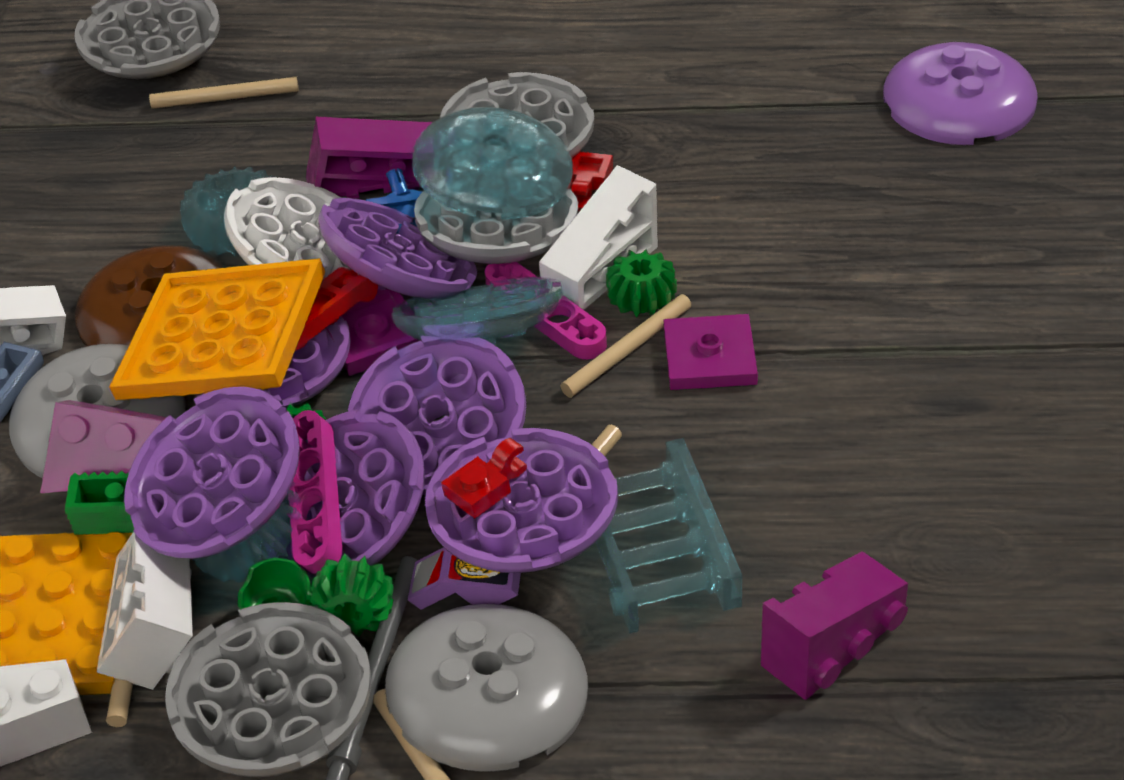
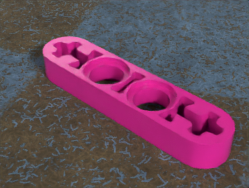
M518 262L488 264L486 266L485 281L487 291L573 356L579 359H594L606 350L607 337L605 326ZM527 295L541 297V299L535 302H524L521 300ZM555 315L569 317L567 321L560 323L548 320Z
M307 410L293 418L297 428L300 453L297 471L289 489L293 558L301 567L316 575L317 571H321L327 559L339 562L342 556V539L333 429L315 411ZM315 463H320L316 475L310 480L304 481L307 470ZM322 501L320 513L315 518L307 520L309 509L317 502Z

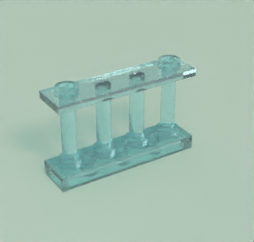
M681 438L666 442V461L660 463V468L616 477L615 479L617 481L618 496L664 486L666 490L673 488L675 493L673 501L614 514L608 528L596 541L612 585L608 591L613 613L615 616L623 615L629 634L639 632L638 606L707 590L709 594L716 593L723 611L742 607V573L685 440ZM676 519L680 523L687 522L689 527L685 536L619 551L613 534ZM692 554L694 558L701 557L704 563L702 571L632 587L626 569Z

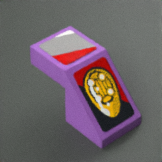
M443 547L415 562L408 601L422 610L457 593L471 605L501 604L518 595L521 573L497 572L479 568L460 560Z

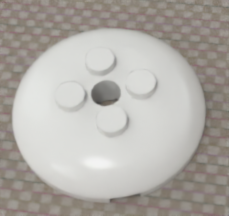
M277 177L251 180L248 187L240 191L236 188L230 195L224 210L225 230L233 247L248 265L320 258L326 271L323 279L340 267L349 268L326 244L318 224L322 206L324 204L330 206L332 199L341 198L338 195L324 188L315 187L307 182Z

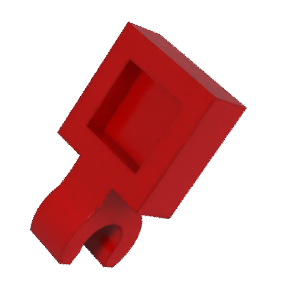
M579 152L571 159L566 171V186L571 187V191L577 198L578 212L581 211L592 197V191L597 190L612 172L613 155Z
M507 438L498 444L489 462L486 463L477 456L441 482L444 496L471 517L477 518L510 494L509 480L519 477L527 469V464L516 457L524 451L523 446L512 438Z

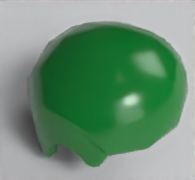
M272 557L257 562L249 568L247 578L238 591L237 606L239 610L267 603L288 602L311 606L312 592H310L311 582L308 573L295 561Z

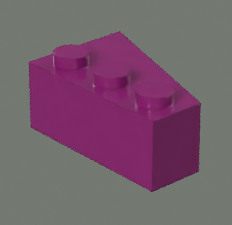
M316 117L306 170V182L313 184L315 187L324 188L339 197L346 196L353 199H360L359 193L382 188L384 194L392 192L386 173L392 169H395L396 172L397 168L402 169L408 189L433 184L441 155L434 122Z
M863 551L825 570L822 578L825 580L813 587L805 582L794 586L792 594L795 595L794 597L782 603L775 598H771L763 603L761 667L804 700H807L819 688L826 689L830 687L838 678L841 669L854 658L857 660L863 658L870 651L874 641L887 629L889 631L895 630L907 615L908 583Z

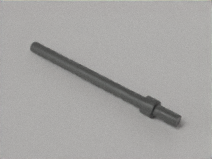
M406 556L401 559L393 582L392 611L388 614L387 620L380 621L368 654L371 669V691L367 706L353 732L338 748L328 755L326 764L329 770L325 780H347L348 776L355 773L362 754L359 744L373 705L374 695L377 693L408 601L411 578L415 562L418 561L413 557Z

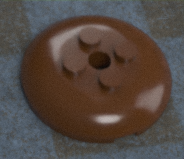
M155 246L123 255L99 270L82 290L75 310V323L80 339L86 347L98 344L130 345L164 274L227 268L228 266L209 253L185 246Z

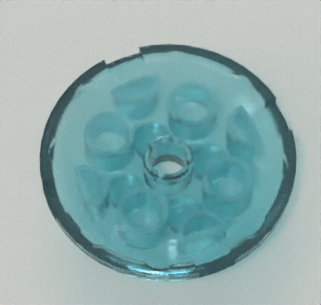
M476 107L449 113L437 119L423 130L414 145L412 154L413 173L424 191L446 207L475 217L477 210L501 213V219L523 218L541 213L557 204L566 195L573 175V162L570 152L562 139L552 129L531 116L504 108Z
M508 278L493 281L498 283L509 282L508 284L494 287V284L489 282V285L470 287L463 293H458L450 298L426 299L414 297L393 307V313L391 314L393 323L400 331L422 341L420 336L438 339L441 342L455 343V340L482 338L495 345L496 338L523 335L526 333L527 328L549 317L560 304L563 290L561 281L552 278Z

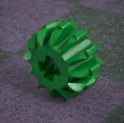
M647 249L638 254L629 250L627 257H615L614 264L608 267V273L606 274L607 296L610 299V304L618 306L621 314L633 311L636 318L645 312L651 316L654 315L657 309H662L672 299H675L677 279H675L673 262L664 260L662 253L650 255Z
M346 554L343 555L339 562L327 559L321 571H317L316 577H313L310 592H312L310 604L313 607L335 615L360 637L363 630L377 631L380 621L388 619V614L391 613L393 606L392 595L394 587L392 577L384 575L383 564L368 565L365 556L359 561H352Z

